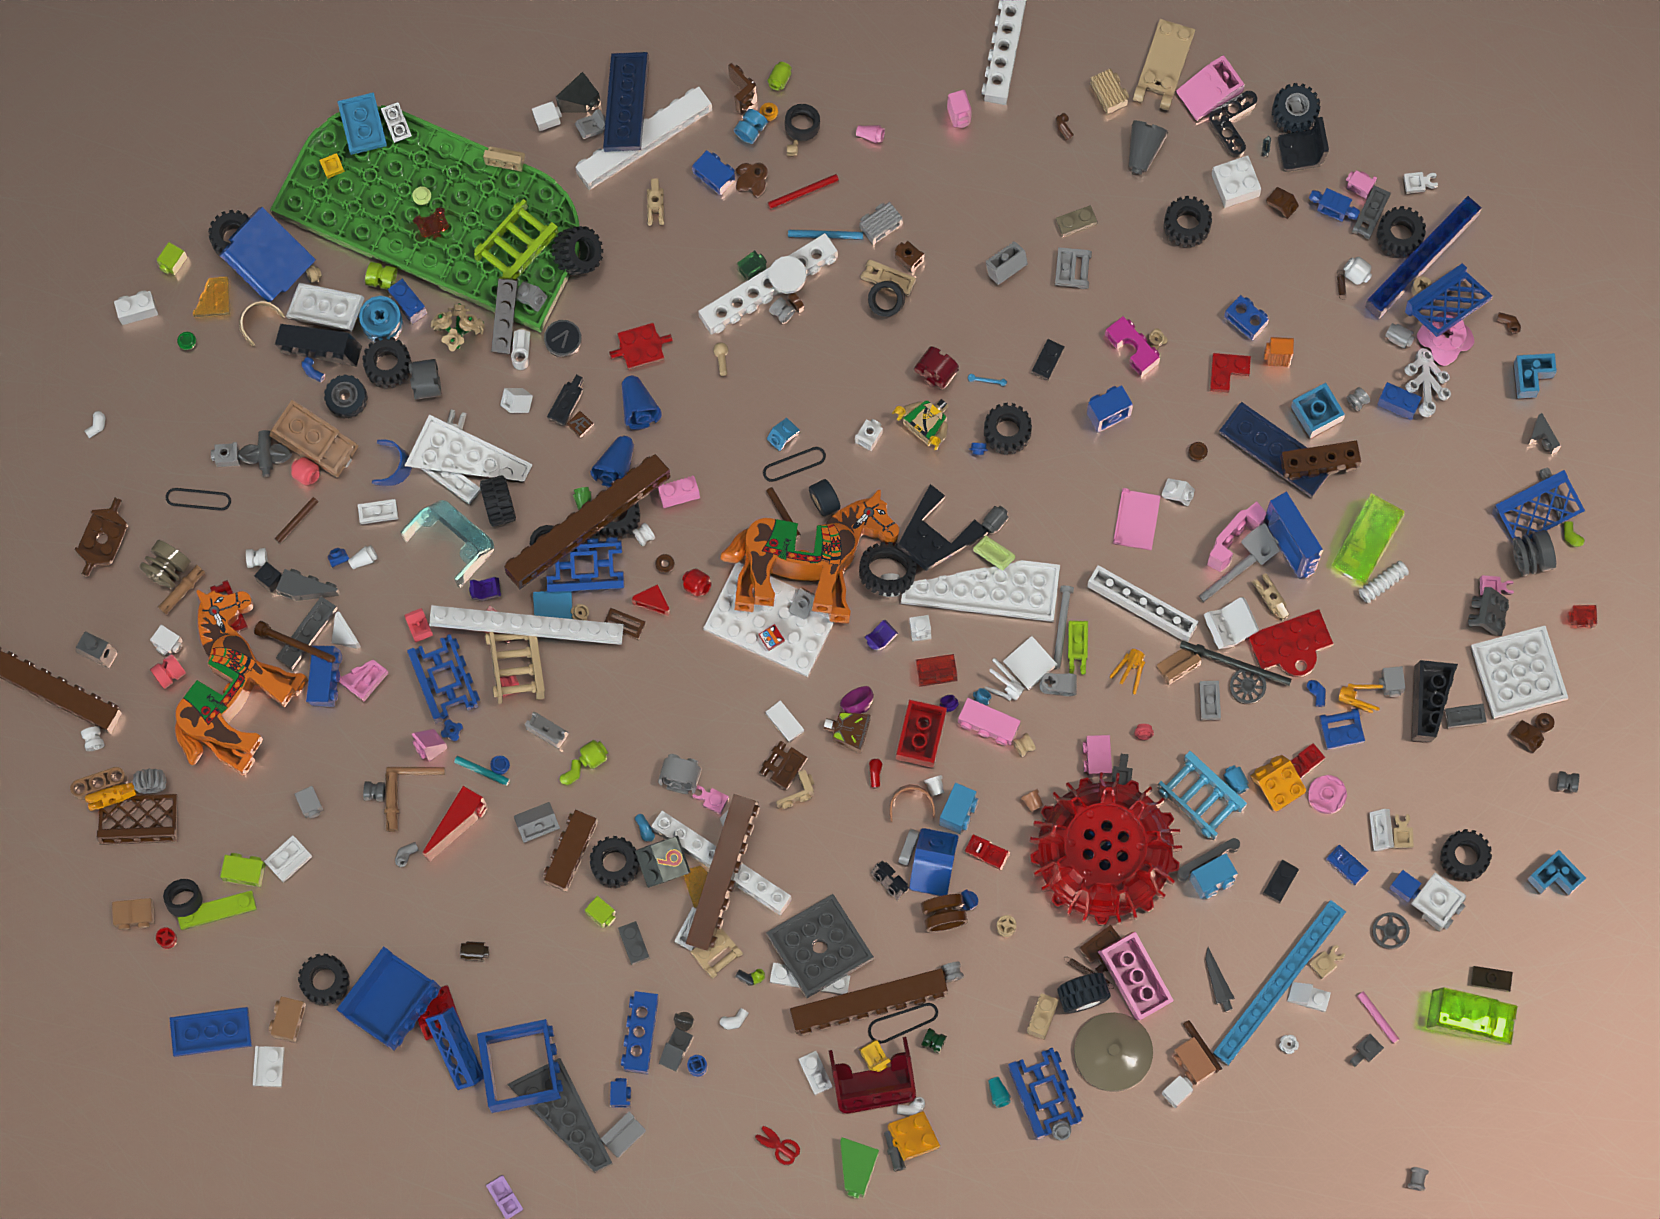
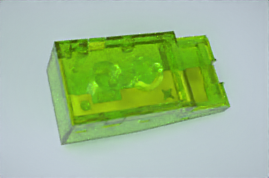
M1371 493L1332 566L1341 570L1350 579H1357L1366 584L1399 528L1406 512Z
M1442 987L1432 990L1426 1029L1512 1045L1515 1024L1513 1020H1516L1518 1006L1500 1002L1497 999Z

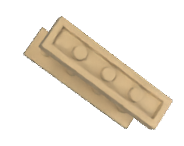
M494 632L485 633L486 645L490 644L496 685L493 686L494 698L497 697L498 704H502V695L531 691L536 693L537 700L544 699L545 689L537 636L506 633L494 634ZM517 639L528 640L529 646L526 649L496 652L495 642ZM524 656L531 658V664L525 667L498 668L497 659ZM529 674L530 676L533 675L534 678L531 684L501 687L500 677Z

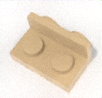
M490 146L488 150H485L483 158L485 165L522 172L526 155L522 152Z

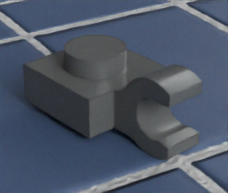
M1121 753L1119 767L1113 766L1112 782L1116 781L1117 773H1119V784L1125 785L1132 780L1133 768H1127L1129 754Z
M1370 1033L1356 1046L1359 1053L1350 1060V1063L1356 1067L1364 1058L1370 1062L1384 1047Z

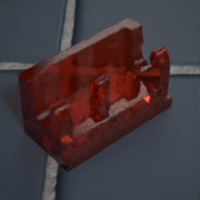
M954 654L916 660L919 687L957 681Z

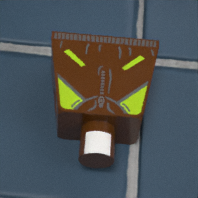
M839 712L837 721L826 718L823 729L834 732L833 742L861 754L871 715Z

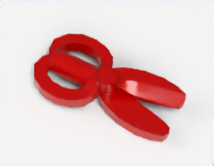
M763 1126L762 1130L768 1138L758 1134L755 1138L765 1147L776 1149L775 1157L779 1163L783 1165L793 1164L795 1158L800 1154L799 1145L791 1139H785L781 1142L778 1135L772 1129ZM785 1144H792L795 1147L796 1152H793L791 1149L786 1147ZM779 1152L783 1153L790 1160L784 1161L781 1159Z

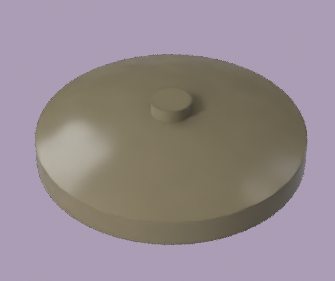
M1115 1012L1104 1013L1092 1018L1082 1027L1076 1038L1074 1058L1080 1074L1088 1083L1104 1091L1119 1092L1134 1087L1146 1076L1152 1064L1153 1045L1147 1030L1133 1017Z

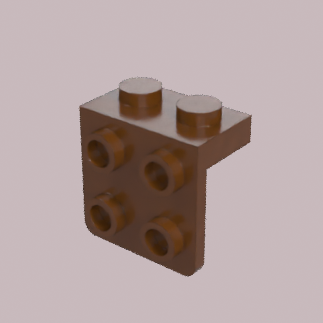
M730 63L728 65L729 77L741 89L734 96L736 111L742 115L749 108L752 109L757 102L756 83L751 78L747 79L743 75V70L738 65L734 66Z

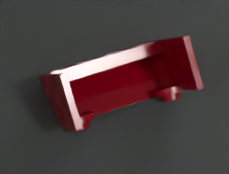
M902 1037L905 1052L893 1055L890 1059L891 1067H886L879 1072L868 1070L852 1073V1069L848 1064H835L833 1051L828 1050L838 1108L842 1113L849 1114L912 1102L916 1098L912 1062L906 1037Z

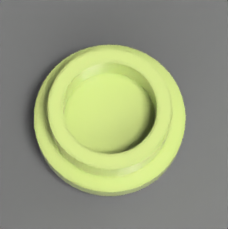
M426 187L416 188L412 194L414 202L418 205L429 203L431 200L430 190Z

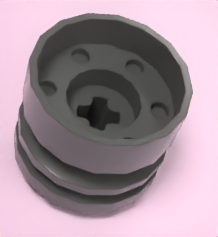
M1548 531L1534 532L1532 534V542L1527 535H1523L1522 540L1519 536L1513 538L1514 560L1523 577L1528 576L1529 571L1532 574H1536L1537 564L1542 572L1556 568L1555 550Z

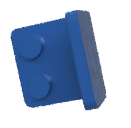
M926 828L920 830L909 885L911 890L939 896L948 894L958 844V835Z

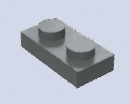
M637 922L619 927L618 930L631 965L650 959Z

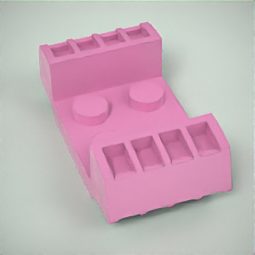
M1257 501L1247 510H1241L1216 538L1214 548L1208 559V566L1219 572L1226 569L1233 557V553L1228 548L1233 543L1234 536L1238 537L1244 531V526L1253 531L1263 524L1266 512Z

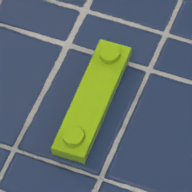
M253 891L202 903L200 908L192 915L178 917L180 929L185 930L257 910Z

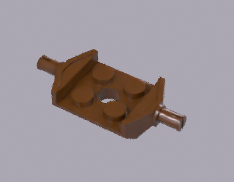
M114 497L109 509L91 511L92 516L78 548L75 547V551L86 564L81 575L89 578L93 567L109 566L112 564L128 527L127 522L117 511L122 502L121 499ZM107 535L108 539L105 543H98L99 536Z

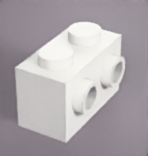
M140 291L136 295L130 297L122 296L114 301L117 315L122 325L158 315L151 291Z

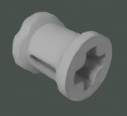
M1411 1167L1412 1177L1408 1188L1425 1191L1424 1183L1429 1171L1418 1167Z

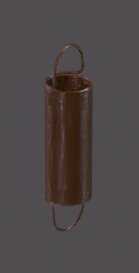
M1337 274L1339 295H1345L1344 274Z

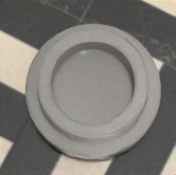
M1066 1121L1056 1122L1051 1130L1052 1135L1058 1140L1068 1139L1071 1134L1070 1124Z

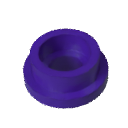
M945 695L940 699V706L947 708V712L955 710L959 705L958 699L954 695Z

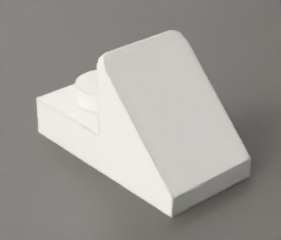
M1293 982L1287 1001L1326 1012L1331 992L1314 988L1313 984Z

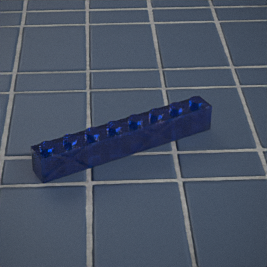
M1467 196L1369 297L1365 307L1380 319L1413 285L1415 279L1420 277L1479 216L1482 207Z

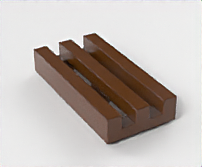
M610 608L604 621L606 623L611 621L616 624H624V627L636 631L637 633H633L623 629L624 635L639 640L646 625L645 621ZM612 614L617 615L619 617L637 623L640 626L636 627L634 625H631L629 623H626L611 616Z

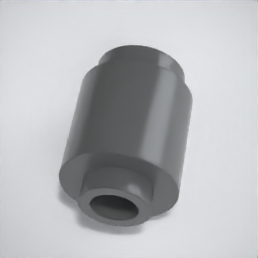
M994 506L985 516L984 522L981 525L989 530L991 534H994L995 531L998 532L1009 519L1007 516L1008 511L1002 506Z

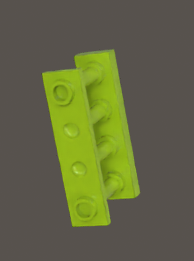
M523 199L520 203L517 202L513 206L512 212L487 240L475 248V260L479 262L484 257L503 272L502 277L517 279L559 233L558 226L553 222L549 225H543L526 211L528 206L527 202ZM521 216L538 229L540 235L537 239H531L513 223ZM507 230H510L528 245V249L524 253H519L501 238ZM495 243L515 258L516 262L511 267H507L489 252Z

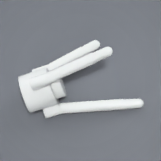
M993 658V662L1011 681L1009 682L991 668L989 671L1007 685L1005 689L1007 694L987 686L984 689L1005 697L1009 701L1012 698L1017 700L1025 688L996 658Z

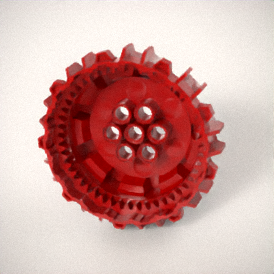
M1100 772L1099 783H1093L1088 777L1080 779L1079 788L1076 790L1067 782L1066 787L1069 792L1063 797H1059L1056 792H1053L1052 796L1057 804L1054 807L1046 805L1043 807L1041 815L1045 821H1034V827L1040 828L1039 837H1030L1031 843L1039 845L1038 850L1030 855L1031 863L1041 867L1034 872V876L1042 875L1046 885L1041 887L1042 892L1052 890L1054 894L1051 902L1056 907L1067 905L1069 907L1068 916L1071 915L1072 911L1084 915L1082 919L1084 923L1088 916H1092L1095 918L1097 925H1106L1108 920L1116 917L1119 925L1121 924L1120 917L1132 914L1134 920H1136V910L1140 909L1148 913L1154 909L1153 898L1158 896L1164 899L1166 894L1161 890L1166 882L1171 885L1175 883V880L1168 875L1178 872L1180 862L1173 857V853L1182 851V845H1174L1173 836L1180 835V829L1169 828L1174 822L1171 812L1163 813L1159 809L1165 799L1161 798L1158 802H1154L1148 797L1152 792V787L1141 793L1139 792V783L1134 780H1130L1125 785L1119 784V773L1116 774L1115 782H1104L1103 772ZM1104 822H1109L1112 824V829L1104 831L1101 825ZM1092 831L1095 837L1092 840H1087L1084 838V833ZM1126 833L1129 839L1126 842H1121L1118 839V835ZM1107 841L1112 847L1110 850L1104 851L1100 847L1101 843ZM1086 850H1090L1094 853V857L1087 860L1083 857V853ZM1124 852L1128 855V859L1121 862L1117 859V854ZM1102 861H1107L1110 863V868L1102 870L1099 864Z

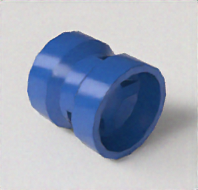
M701 1055L691 1056L687 1063L690 1074L695 1077H701L707 1072V1062Z

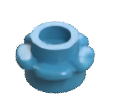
M979 688L978 691L973 693L974 701L989 705L991 694L987 690Z

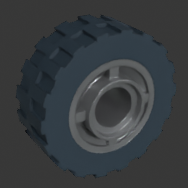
M345 374L343 376L339 375L335 379L333 378L327 384V388L324 391L326 405L337 417L340 416L344 419L356 417L367 405V391L360 380L352 375L348 376ZM345 393H350V397L347 400H342V396Z

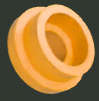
M765 103L761 106L760 113L767 121H772L778 116V108L773 103ZM767 109H771V110H772L771 113H766L765 111H766Z

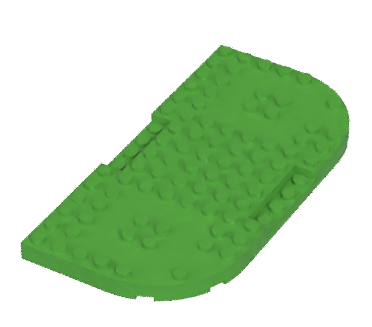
M377 106L387 146L352 155L349 151L340 112L329 117L325 123L316 128L306 140L270 209L271 214L371 259L374 257L438 285L440 289L494 313L496 309L498 278L503 276V272L484 257L479 262L476 261L474 250L480 243L483 244L512 212L513 206L524 199L527 202L528 208L526 211L543 225H549L553 222L558 226L559 232H562L564 229L580 226L571 198L557 181L546 173L527 164H523L522 172L485 165L483 156L485 150L489 148L402 111L412 136L394 143L381 108L386 106ZM337 153L345 172L327 179L320 160ZM426 187L430 190L431 200L429 203L418 205L414 202L412 194L416 188ZM521 216L513 223L531 239H537L540 235V231ZM507 230L501 237L519 253H524L528 249V245L510 230ZM554 239L517 278L518 288L522 282H526L539 287L547 295L546 301L538 312L530 305L516 300L514 321L540 333L570 276L566 269L565 271L558 268L559 265L554 262L555 256H552V252H554L552 244H555ZM577 241L575 245V252L578 257L580 248L579 242ZM496 243L489 250L491 254L507 267H511L516 262L514 257Z

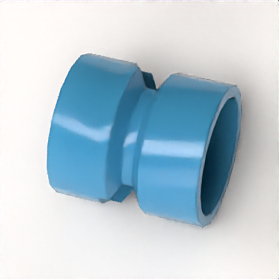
M749 108L742 117L743 121H739L734 128V132L745 142L753 144L759 136L758 131H763L768 121L761 113Z

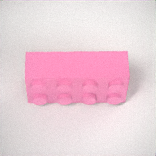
M1131 932L1098 951L1136 1020H1141L1174 1001L1136 932Z

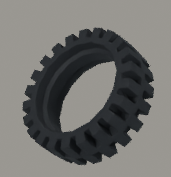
M881 542L880 546L876 543L873 544V548L870 546L867 548V551L863 552L859 565V577L862 584H866L865 587L868 590L872 588L871 592L876 593L879 591L881 596H883V593H886V596H891V593L897 596L899 592L903 594L913 585L916 575V562L897 548V543L895 546H893V542H888V545L885 542ZM889 558L901 563L906 569V574L896 580H885L874 575L869 565L877 559Z

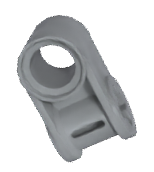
M1047 673L1040 681V690L1044 694L1077 695V675L1070 673ZM1047 680H1049L1050 684H1052L1051 687H1048V684L1046 683Z

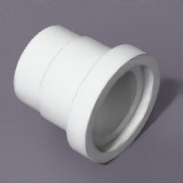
M942 775L924 780V784H927L931 797L945 793L941 780L943 779Z

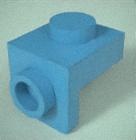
M785 418L772 428L767 440L781 451L788 441L798 435L800 429L788 418Z

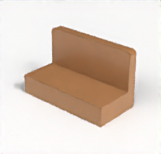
M1181 649L1157 664V668L1167 683L1171 684L1201 665L1202 659L1198 654L1194 655L1191 651Z

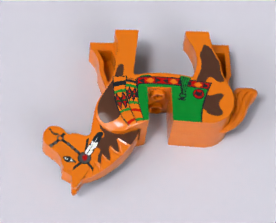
M877 490L871 498L858 500L842 508L826 524L817 525L813 553L806 550L795 551L798 523L761 518L753 522L748 529L740 532L720 556L722 561L729 563H738L743 557L745 560L743 569L738 575L734 610L753 612L754 604L774 607L775 592L770 583V574L773 573L795 580L819 581L812 611L828 613L830 622L849 624L851 610L846 603V586L843 574L855 557L861 536L866 535L871 538H879L886 545H888V542H893L894 545L898 541L899 527L887 514V503L880 499L881 490Z
M197 590V595L201 601L198 609L199 635L203 648L209 657L208 665L214 674L229 683L223 690L224 694L221 695L196 680L176 708V738L185 752L190 765H195L203 754L202 745H204L217 756L220 762L245 776L255 762L253 755L263 739L257 733L238 731L228 723L243 707L254 685L259 686L285 708L293 695L298 696L308 679L302 673H289L279 667L257 661L248 642L231 627V624L238 619L240 614L248 613L253 609L254 604L248 593L239 591L230 595H222L215 591L205 594Z

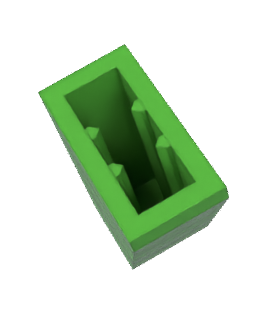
M842 1137L840 1143L845 1191L848 1192V1196L859 1199L860 1196H865L879 1150Z

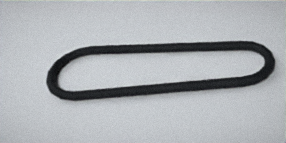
M925 1003L894 1014H890L875 1019L869 1025V1037L871 1038V1040H875V1038H873L871 1034V1028L873 1024H875L878 1021L888 1019L925 1006H932L935 1009L936 1013L932 1019L927 1020L910 1029H907L888 1039L881 1041L878 1040L880 1044L886 1043L892 1039H895L901 1035H904L912 1030H915L923 1025H926L934 1021L938 1017V1008L932 1003Z

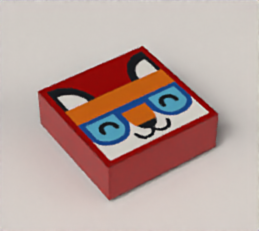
M775 624L758 634L768 651L785 642Z

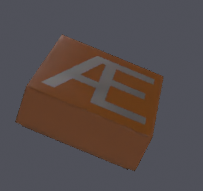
M581 411L567 423V426L580 438L594 425Z

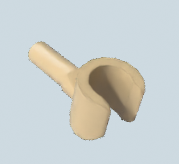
M794 139L793 145H787L788 156H796L798 154L799 140Z

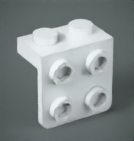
M1244 597L1238 598L1221 610L1209 611L1204 614L1206 624L1210 628L1218 649L1234 647L1259 630Z

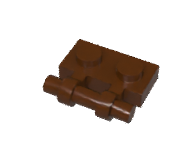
M780 741L771 750L772 754L768 760L763 762V767L759 773L766 777L769 771L773 772L774 774L770 780L787 790L808 757L793 747L786 753L783 751L786 744ZM778 757H781L783 760L780 763V765L776 767L774 763L776 762Z
M1109 925L1079 949L1090 964L1096 960L1099 961L1100 965L1095 968L1097 973L1107 972L1108 969L1098 951L1119 940L1121 937L1112 925Z

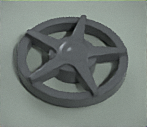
M1393 912L1382 914L1373 925L1374 939L1380 946L1387 949L1401 947L1406 943L1410 934L1409 924L1406 919ZM1389 916V923L1385 926L1377 925L1382 918ZM1392 916L1402 920L1405 925L1398 926L1393 923ZM1376 928L1383 931L1385 937L1382 942L1377 937ZM1406 928V937L1401 942L1398 937L1399 931ZM1387 939H1394L1398 944L1386 945L1384 943Z

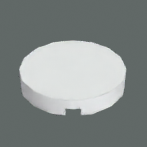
M780 257L770 267V283L773 288L782 293H794L800 290L806 281V268L795 257Z

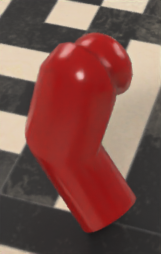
M871 759L869 762L871 787H880V774L883 764L880 759Z

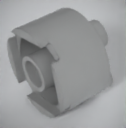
M669 754L668 758L664 759L658 783L661 786L663 783L666 784V789L673 792L688 794V791L692 790L693 794L696 792L702 769L698 766L699 762L695 759L688 758L685 760L681 759L678 755Z

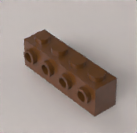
M1357 440L1284 451L1280 456L1284 479L1289 478L1290 480H1297L1301 476L1307 475L1308 477H1316L1320 473L1326 472L1327 474H1335L1339 470L1345 469L1350 472L1357 470L1361 464Z

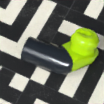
M739 969L735 978L752 986L764 980L765 972L762 969H756L755 972L747 974Z

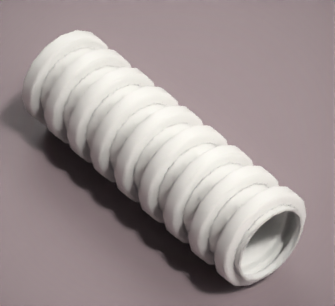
M1397 561L1396 565H1392V568H1387V572L1383 571L1382 575L1379 574L1378 578L1373 579V582L1370 581L1368 585L1363 586V589L1360 588L1359 595L1365 602L1370 603L1371 599H1376V596L1384 593L1385 589L1390 588V585L1393 586L1394 582L1398 583L1399 579L1404 578V575L1407 576L1409 574L1408 568L1402 561Z

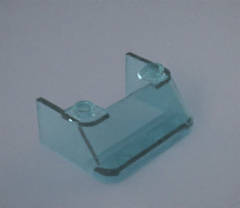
M440 500L420 510L401 531L404 541L407 542L421 526L431 527L439 520L466 544L460 550V557L467 565L455 577L457 586L461 588L493 553L495 546L489 536L445 500Z

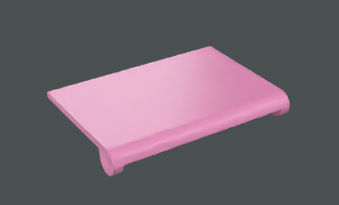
M1123 488L1113 543L1152 550L1161 496Z

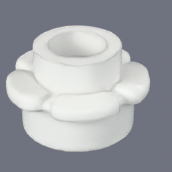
M1284 1035L1280 1039L1279 1047L1287 1054L1294 1053L1299 1047V1042L1294 1035Z

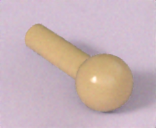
M720 342L714 346L713 351L718 357L720 375L725 376L727 375L725 356L728 354V346Z

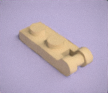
M867 261V268L860 276L863 280L875 284L882 281H893L899 284L905 296L909 297L916 282L915 277L875 261ZM873 270L878 271L877 275L872 274Z

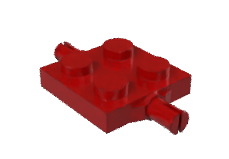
M654 323L617 333L620 349L609 351L611 359L622 356L626 361L628 370L664 360L662 344L673 340L671 334L660 337L656 332Z

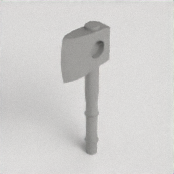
M1265 523L1255 528L1241 541L1250 555L1238 563L1225 576H1222L1210 588L1206 589L1199 596L1203 602L1254 562L1258 561L1263 565L1280 551L1277 546L1278 541L1272 536Z

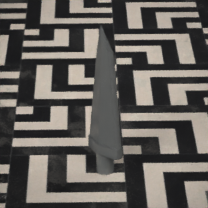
M1208 947L1205 960L1216 1004L1222 1003L1225 1012L1233 1010L1230 1001L1235 998Z

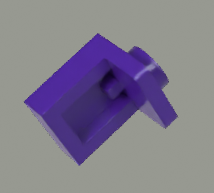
M492 577L481 581L470 580L469 592L472 599L482 602L501 597L499 578Z
M883 620L870 634L865 636V639L873 650H883L897 636L898 632L886 620Z

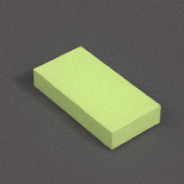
M985 536L973 547L975 553L1002 571L1015 559V554L988 536Z

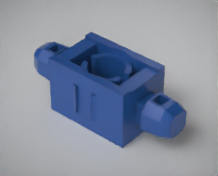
M1326 188L1323 195L1319 191L1312 190L1309 196L1312 202L1319 203L1318 212L1343 222L1346 215L1350 219L1357 220L1360 214L1359 209L1354 206L1350 207L1351 198Z

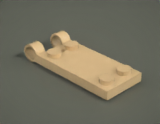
M1160 19L1138 86L1135 90L1134 101L1142 103L1146 90L1163 95L1160 109L1169 111L1196 29Z

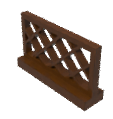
M177 794L135 795L119 804L116 803V807L109 813L104 807L100 808L97 830L99 844L177 842ZM165 800H173V805L167 811L161 806ZM132 801L135 806L127 812L122 806L126 802ZM146 801H152L155 805L148 811L141 806ZM139 808L145 814L137 821L131 815ZM157 808H160L164 814L156 820L150 814ZM118 809L126 814L119 821L112 817ZM168 816L172 820V826L163 827L160 822ZM129 817L135 824L130 828H124L121 824ZM147 817L154 821L150 827H143L141 825ZM109 818L115 823L111 829H103V823Z

